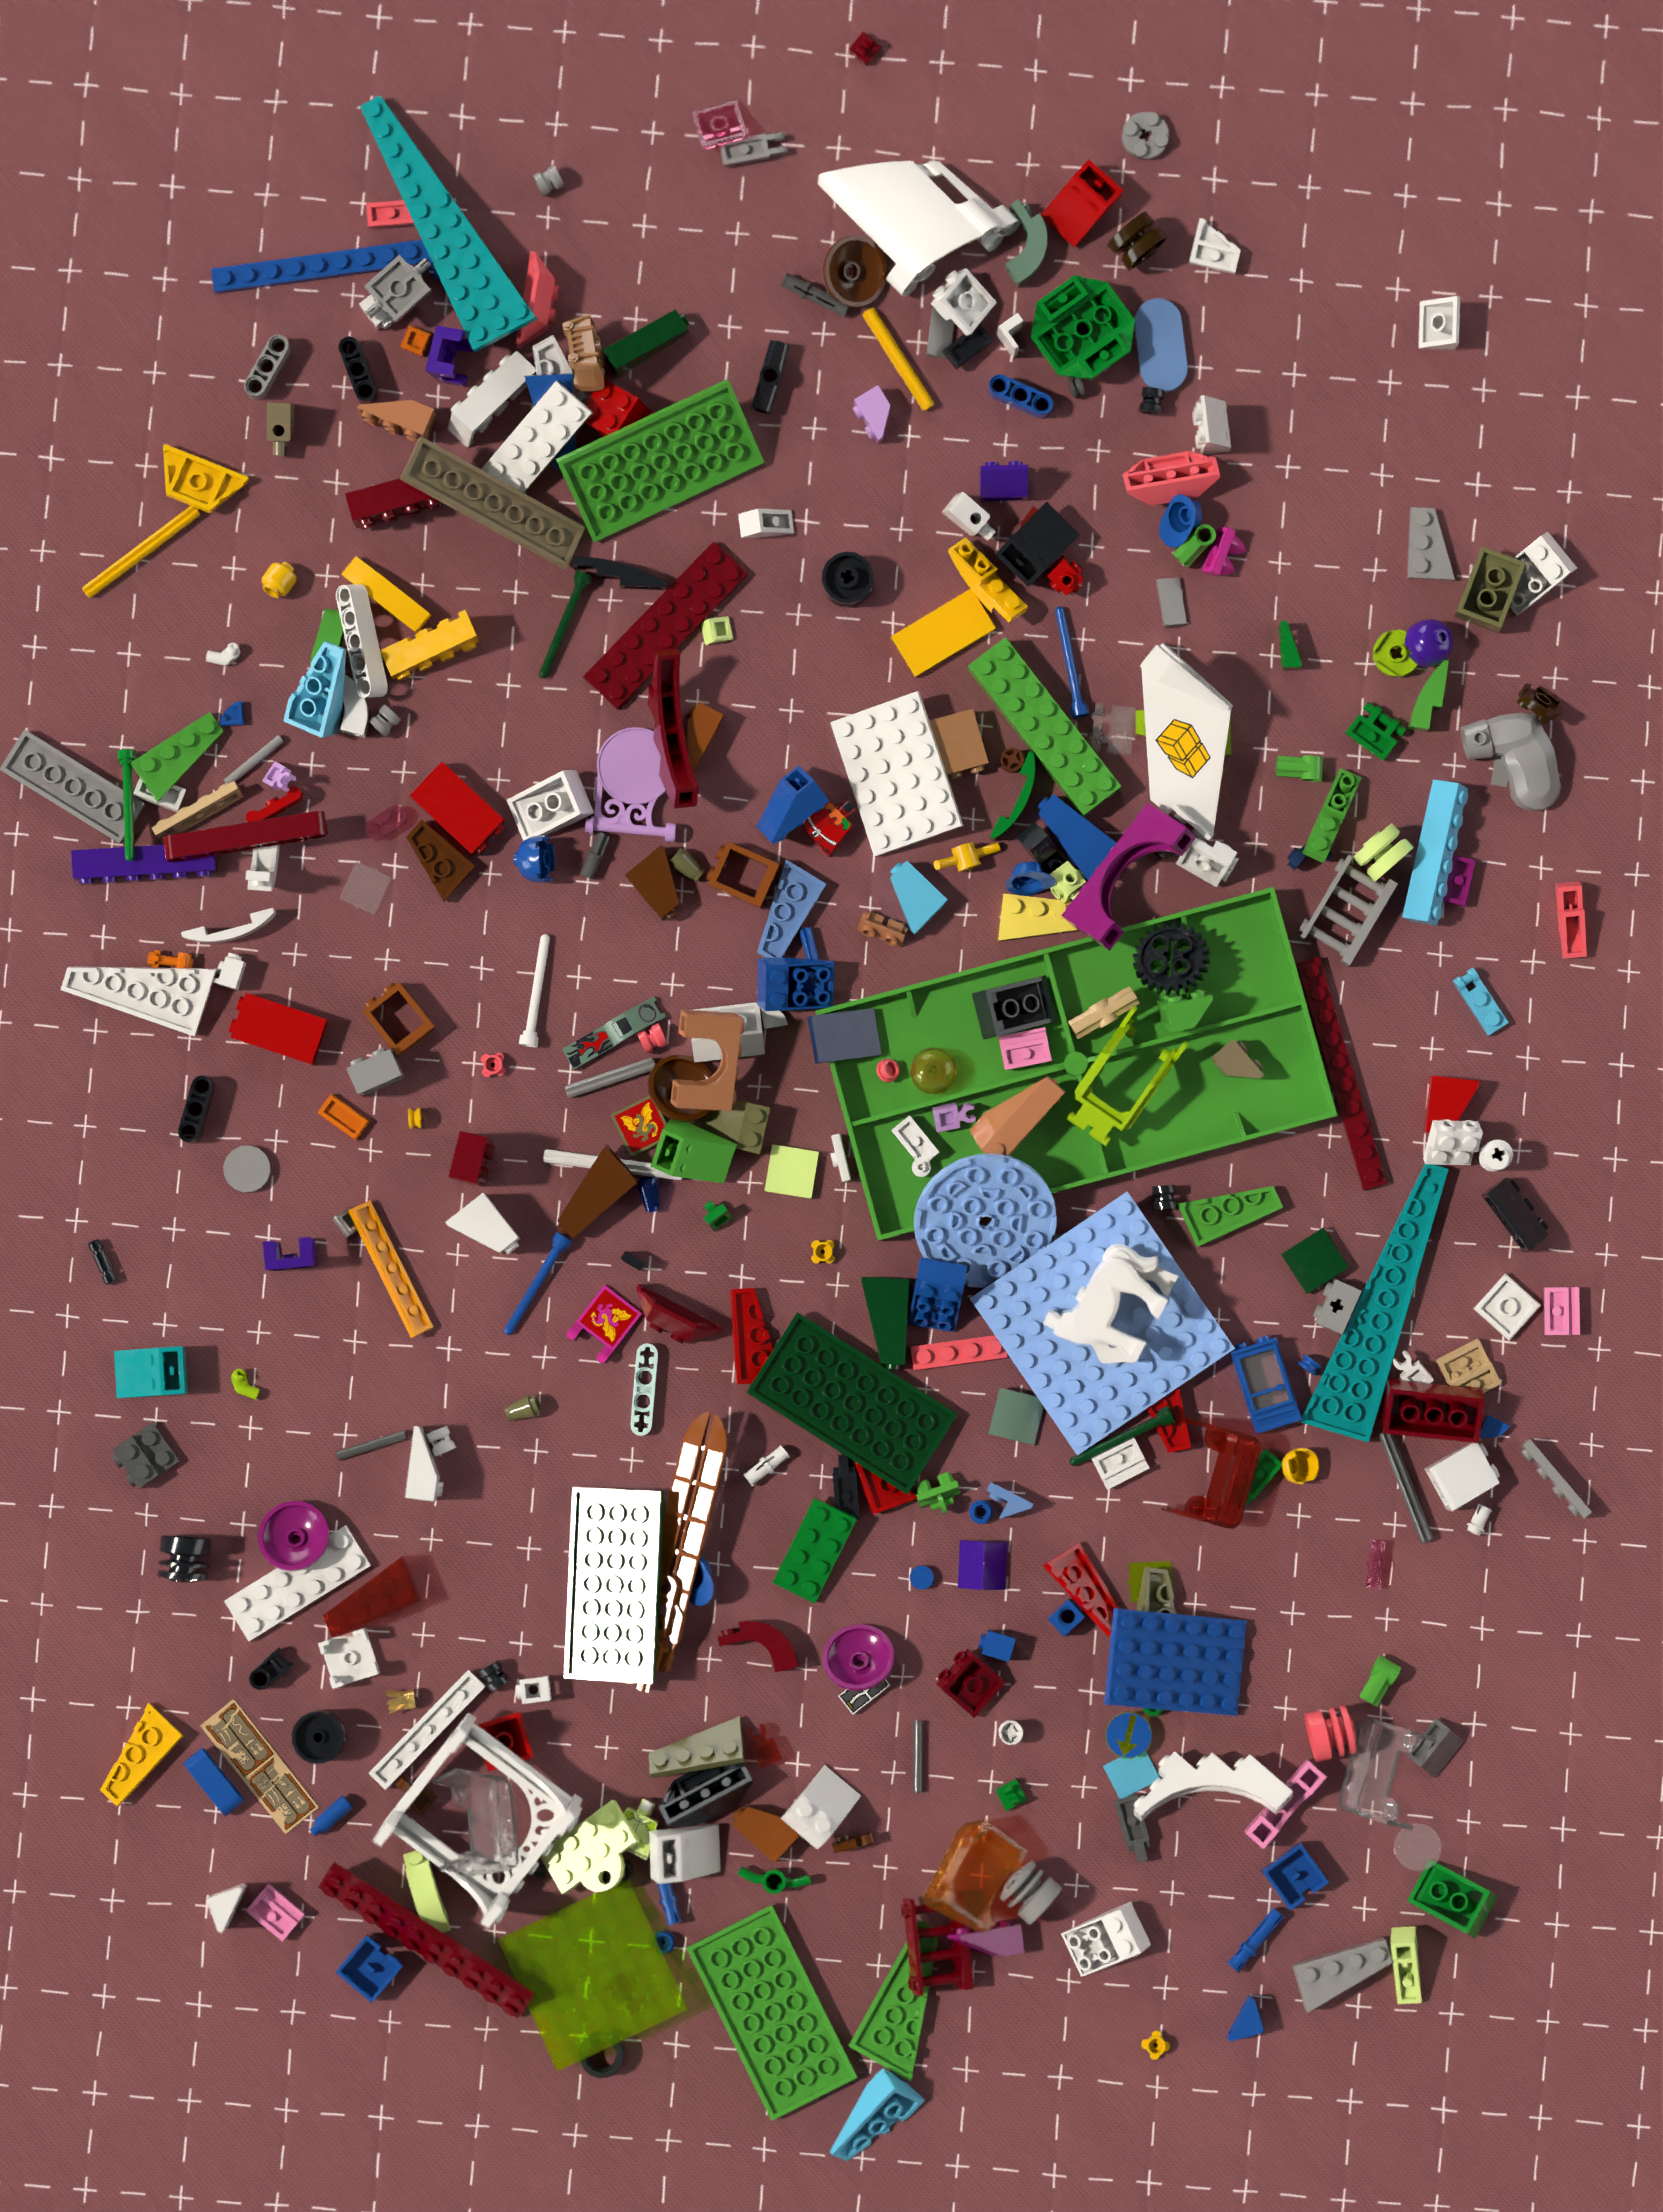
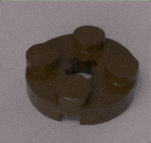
M1525 684L1518 693L1519 699L1517 703L1522 708L1530 709L1534 712L1536 718L1547 724L1550 720H1558L1564 711L1563 707L1561 709L1558 708L1560 702L1545 689L1538 687L1537 690L1530 688L1533 684Z

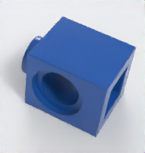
M1067 1599L1047 1619L1063 1636H1066L1085 1618L1082 1614L1084 1610L1075 1601L1071 1603ZM1066 1609L1074 1612V1619L1070 1623H1065L1061 1619V1614Z
M987 1630L986 1635H981L978 1647L982 1648L981 1654L1009 1662L1016 1638Z

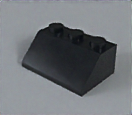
M1506 1177L1481 1196L1523 1252H1527L1549 1235L1546 1231L1549 1228L1541 1217L1537 1219L1533 1214L1534 1207L1527 1198L1523 1200L1519 1195L1520 1188L1513 1179L1509 1181Z

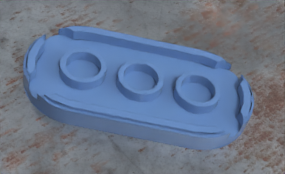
M1161 298L1151 299L1143 303L1135 315L1134 327L1140 374L1146 385L1162 389L1167 393L1178 388L1187 374L1182 319L1178 308L1170 301Z

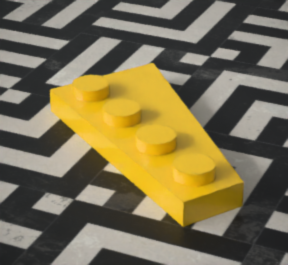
M150 1703L147 1704L142 1718L137 1722L128 1743L125 1744L122 1754L117 1763L112 1767L100 1789L118 1807L184 1737Z

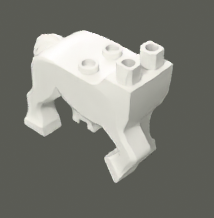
M1119 1243L1111 1245L1105 1251L1103 1260L1093 1272L1087 1286H1081L1076 1296V1300L1079 1301L1078 1304L1072 1309L1063 1310L1062 1314L1049 1309L1043 1324L1054 1329L1053 1334L1079 1344H1091L1099 1360L1104 1364L1137 1362L1146 1341L1111 1326L1119 1307L1121 1292L1136 1294L1147 1303L1150 1313L1156 1319H1159L1168 1298L1158 1294L1145 1281L1155 1282L1161 1292L1168 1297L1178 1275L1160 1268L1157 1256L1151 1258L1142 1257L1127 1245Z

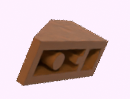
M700 702L697 703L696 707L692 705L686 716L689 719L687 726V751L694 774L724 719V714Z

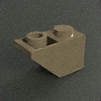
M1234 1039L1231 1040L1210 1058L1225 1077L1259 1080L1264 1076L1261 1072L1264 1068L1256 1059L1251 1060L1246 1054L1248 1049L1240 1040L1238 1042Z

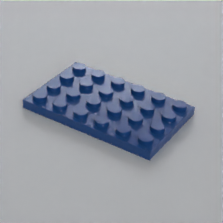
M1114 1608L1104 1704L1237 1716L1247 1621Z

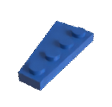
M572 373L524 376L534 406L556 381H559L573 394ZM575 434L551 461L554 470L560 469L556 461L557 458L576 450Z

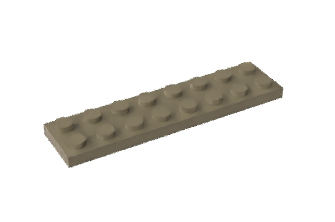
M423 437L418 439L400 477V480L564 570L568 567L585 529L581 524Z

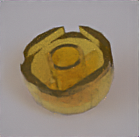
M931 1047L923 1049L915 1055L911 1062L910 1075L912 1082L919 1090L926 1094L936 1095L944 1093L952 1087L956 1080L957 1067L950 1053L941 1048Z

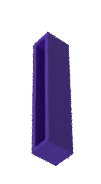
M164 845L134 846L135 857L132 861L126 860L125 847L71 850L72 876L75 881H79V884H93V880L103 879V883H115L117 878H126L128 882L141 881V877L150 876V880H163L164 875H174V879L188 878V874H197V877H211L212 873L217 872V855L178 862H166Z

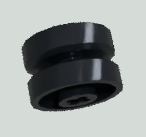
M842 552L830 558L822 571V588L830 602L839 607L851 608L862 604L868 599L873 587V571L868 561L855 552ZM850 577L852 581H849V584H845L844 578Z
M313 1710L303 1715L295 1723L291 1733L292 1746L296 1754L304 1761L312 1764L326 1763L334 1759L343 1750L346 1742V1728L342 1720L335 1713L327 1710ZM321 1733L323 1736L322 1741L314 1739V1735Z

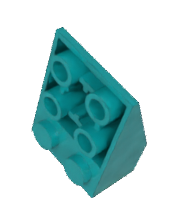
M186 1346L114 1351L117 1398L188 1394Z

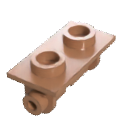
M871 911L863 912L857 931L862 932L867 937L883 940L890 946H902L908 930L907 927H904L905 924L889 919L887 925H883L884 916Z

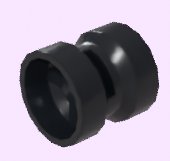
M1143 387L1141 392L1143 401L1139 405L1138 412L1154 416L1161 415L1163 408L1161 400L1164 399L1165 391L1159 388Z
M1176 1185L1152 1187V1194L1155 1196L1154 1210L1177 1209V1201L1174 1200Z
M499 1660L479 1671L481 1678L487 1681L489 1692L511 1681L508 1675L503 1673L502 1664Z

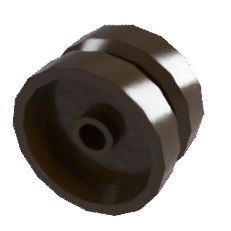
M1147 211L1132 219L1107 244L1114 255L1125 252L1121 263L1128 271L1147 260L1168 237L1161 228L1150 230L1154 220Z

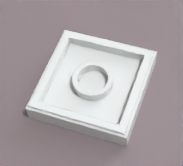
M1505 1273L1473 1309L1510 1341L1541 1305Z

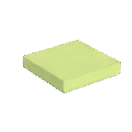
M772 1144L765 1191L811 1199L819 1152Z

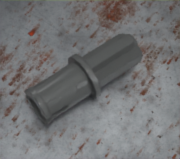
M601 832L597 833L590 852L586 853L588 857L580 875L594 880L601 860L604 861L602 857L610 841V836Z

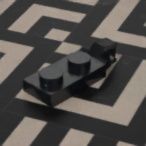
M839 1454V1467H833L834 1473H832L835 1507L859 1520L860 1512L855 1466H849L848 1457Z

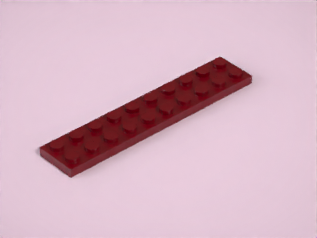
M333 1862L319 1885V1888L322 1889L325 1895L337 1899L348 1910L360 1914L366 1922L375 1924L386 1935L401 1941L407 1949L416 1951L427 1962L436 1964L447 1975L454 1976L462 1981L465 1987L477 1991L486 2001L500 2006L506 2014L519 2018L535 1993L336 1862Z

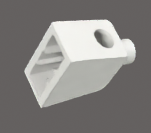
M964 492L956 494L941 512L970 536L979 533L988 541L996 532V529L987 522L991 516ZM971 515L976 518L975 524L970 520Z

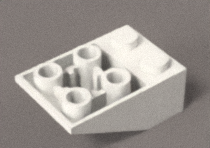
M1205 395L1200 396L1196 407H1194V412H1192L1193 425H1198L1197 435H1195L1196 449H1201V454L1203 455L1229 452L1231 443L1226 402Z
M1549 532L1541 535L1514 557L1526 564L1512 598L1510 608L1517 616L1520 615L1577 569Z
M719 1824L649 1831L651 1879L658 1884L682 1882L720 1872Z
M1131 1901L1061 1933L1081 1977L1138 1955L1151 1946Z

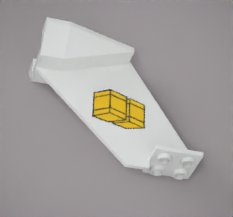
M1162 643L1161 645H1156L1140 665L1142 668L1150 800L1167 815L1174 810L1176 812L1174 816L1185 825L1188 822L1194 827L1192 832L1202 840L1206 838L1209 841L1215 835L1214 828L1233 705L1165 643Z

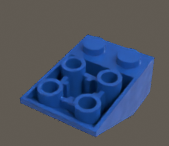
M798 765L780 779L756 827L774 845L776 842L785 839L787 834L794 828L803 825L806 819L813 813L821 811L829 800L815 780Z
M784 957L758 958L757 1005L764 1011L818 1009L833 1006L834 961Z
M920 1258L908 1324L955 1332L967 1266Z

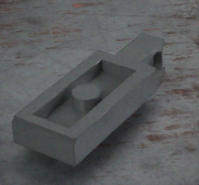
M1135 1794L1113 1801L1126 1847H1128L1129 1852L1135 1851L1137 1861L1140 1863L1148 1860L1145 1848L1150 1847V1839L1145 1821H1140L1134 1816V1804L1138 1800V1796Z

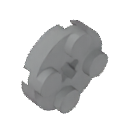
M1154 112L1137 113L1131 116L1123 127V147L1133 157L1141 158V160L1154 159L1162 154L1168 143V127L1164 120ZM1145 130L1151 133L1149 136L1150 141L1146 142L1145 139H1139V136L1142 134L1141 131Z

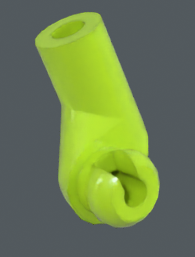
M234 1370L231 1375V1381L236 1393L257 1400L260 1389L249 1385L244 1370Z

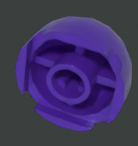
M1435 619L1421 620L1409 627L1405 636V646L1409 647L1411 660L1422 667L1427 668L1440 664L1449 657L1453 649L1454 640L1450 629L1443 622Z

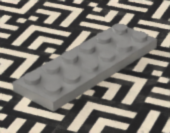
M24 729L0 767V770L121 844L124 840L123 790ZM133 797L134 822L146 805Z

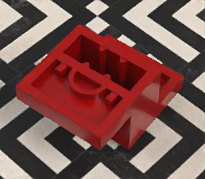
M604 379V389L593 391L585 404L593 413L584 424L599 431L604 437L655 412L648 409L638 397Z

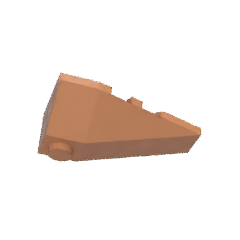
M1047 1076L985 1112L969 1131L985 1154L1011 1156L1065 1094V1091Z

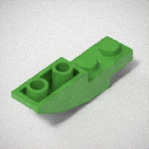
M1341 768L1339 769L1302 854L1324 863L1361 777Z

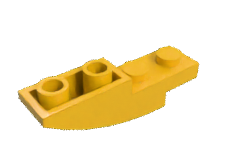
M966 537L949 548L948 552L959 573L990 612L996 609L1009 623L1026 612L1028 606L996 575L998 569Z

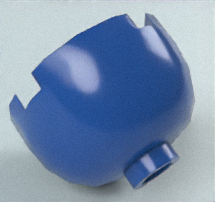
M537 835L525 839L514 854V865L518 867V871L525 879L538 883H548L552 880V877L548 876L550 871L555 870V850L553 844H548L547 840L551 839L549 836Z

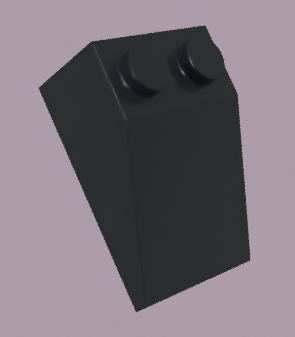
M1046 975L972 993L983 1040L1057 1021Z

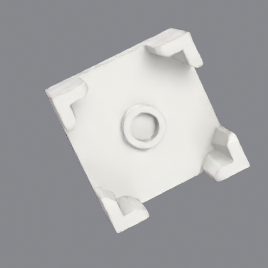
M366 1627L318 1643L331 1676L329 1680L332 1689L380 1673Z

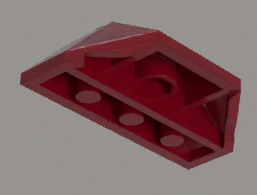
M640 1284L636 1287L646 1320L651 1322L649 1327L662 1333L663 1329L672 1333L670 1338L683 1344L684 1340L688 1342L720 1333L723 1327Z

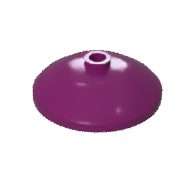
M302 1501L284 1502L271 1509L263 1518L258 1531V1544L261 1553L271 1565L284 1571H299L312 1566L322 1557L329 1542V1527L325 1517L316 1507ZM296 1537H300V1538H301L300 1542L297 1543V1544H294V1543H293V1540H294Z
M855 1624L840 1629L831 1636L823 1651V1665L828 1677L839 1687L851 1691L868 1690L879 1685L888 1677L894 1664V1649L889 1638L881 1630L865 1624ZM858 1663L864 1664L862 1667L856 1666Z

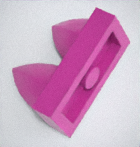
M1228 527L1217 528L1216 538L1211 544L1201 572L1208 575L1224 576L1235 571L1233 564L1226 557L1227 554L1237 555L1247 551L1243 542L1234 535L1235 530Z

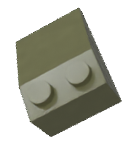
M1481 546L1454 617L1499 633L1526 563Z
M736 1100L735 1104H732V1111L710 1110L703 1118L696 1120L694 1125L737 1144L735 1150L760 1155L770 1107Z

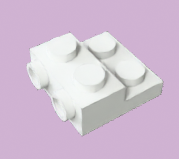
M965 268L958 272L954 270L945 278L948 283L945 287L940 286L932 294L935 299L930 304L945 320L952 319L967 336L975 330L997 302Z
M1196 838L1183 856L1179 857L1176 864L1217 887L1221 880L1226 882L1239 859L1235 857L1237 852L1232 850L1227 844L1216 841L1214 846L1211 847L1204 840Z
M1433 1120L1423 1157L1425 1164L1471 1165L1473 1154L1478 1152L1483 1134L1479 1122L1472 1120Z

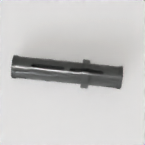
M786 273L781 283V287L799 294V298L804 299L805 297L842 317H845L850 307L839 303L831 294L812 286L811 282H804L789 273Z

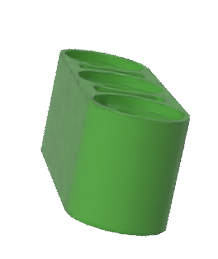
M325 608L313 647L310 667L312 660L324 641L339 647L342 646L344 632L339 610Z

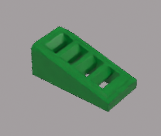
M1286 620L1281 621L1278 625L1281 670H1300L1302 662L1291 630Z

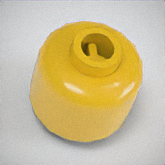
M286 562L272 563L261 579L263 590L274 598L286 596L297 581L296 575L293 572L294 568Z

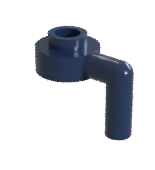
M1305 845L1300 850L1295 847L1287 857L1290 860L1287 865L1294 871L1307 857V855L1302 854ZM1330 851L1326 857L1327 862L1333 856V854Z

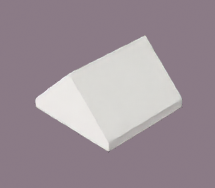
M1459 296L1420 302V349H1456L1459 344Z
M242 1883L212 1894L206 1899L218 1932L223 1933L228 1928L248 1885Z

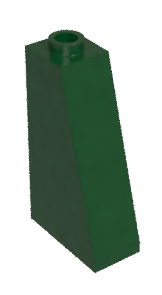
M675 309L603 349L604 358L618 379L689 334L687 326L690 324L684 314L681 313L679 315Z
M861 1277L880 1363L886 1364V1369H900V1365H905L909 1279Z

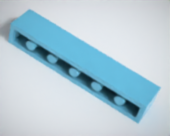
M1433 779L1402 918L1411 922L1437 926L1438 920L1442 916L1441 906L1443 897L1447 894V879L1453 867V852L1458 845V830L1463 823L1462 812L1468 800V788L1459 783Z

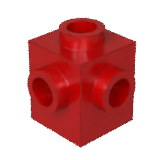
M1064 555L1046 570L1047 577L1051 580L1050 585L1058 593L1062 591L1067 596L1070 592H1077L1083 585L1082 581L1084 579L1081 573L1083 569L1074 560L1070 562Z

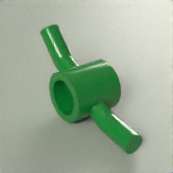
M741 1866L737 1874L752 1883L762 1884L764 1889L771 1894H777L785 1887L797 1888L811 1884L810 1875L786 1878L784 1872L777 1868H771L762 1875ZM770 1874L781 1877L782 1882L778 1884L777 1888L769 1887V1882L766 1878Z

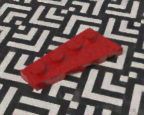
M730 1289L736 1385L752 1384L773 1351L755 1289Z
M1178 1387L1147 1408L1151 1418L1156 1417L1159 1409L1168 1405L1176 1419V1423L1168 1427L1166 1425L1156 1427L1168 1453L1192 1448L1180 1389Z
M853 1461L872 1515L917 1499L912 1490L906 1495Z
M1078 1542L1042 1566L1107 1636H1110L1114 1608H1120L1080 1542Z

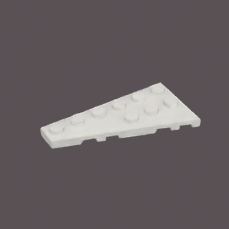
M69 966L60 990L191 1036H196L217 969Z

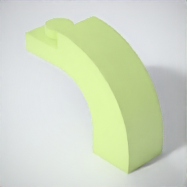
M417 1850L403 1854L406 1875L419 1917L442 1933L450 1931L447 1911L439 1895L430 1860Z

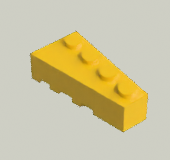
M466 610L459 612V618L455 620L454 618H447L440 621L437 629L426 628L415 634L416 638L413 640L407 637L380 650L392 679L403 680L411 676L410 672L416 669L424 671L432 667V663L439 659L444 662L453 658L454 653L460 650L468 652L476 648L475 644L479 643V640Z

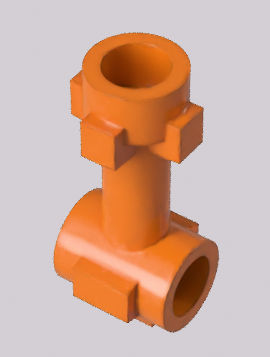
M154 950V952L149 951L147 965L152 966V968H159V965L193 968L194 959H192V954L178 952V957L161 955V951Z

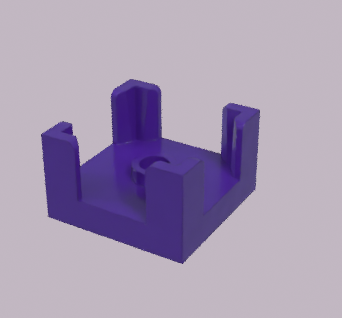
M436 325L425 371L441 383L466 387L468 376L454 373L455 366L453 363L457 350L470 353L475 351L472 349L468 338L463 337L465 336L463 330Z
M299 1238L300 1257H297V1253L284 1254L283 1259H281L278 1242L264 1241L265 1270L278 1271L317 1267L315 1238Z

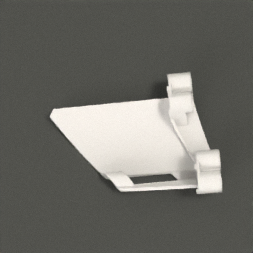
M895 161L860 165L819 175L818 185L896 263L886 280L903 297L909 295L916 288L919 281L926 280L934 272L935 266L933 263L976 239L987 251H992L1002 242L1004 236H1009L1015 232L1021 223L1005 205H1000L994 209L988 206L939 161H930L925 164H915L913 161ZM943 175L968 201L955 204L930 178Z

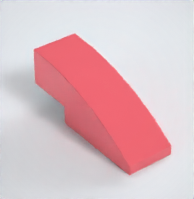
M1579 881L1555 883L1563 959L1587 957L1582 885Z

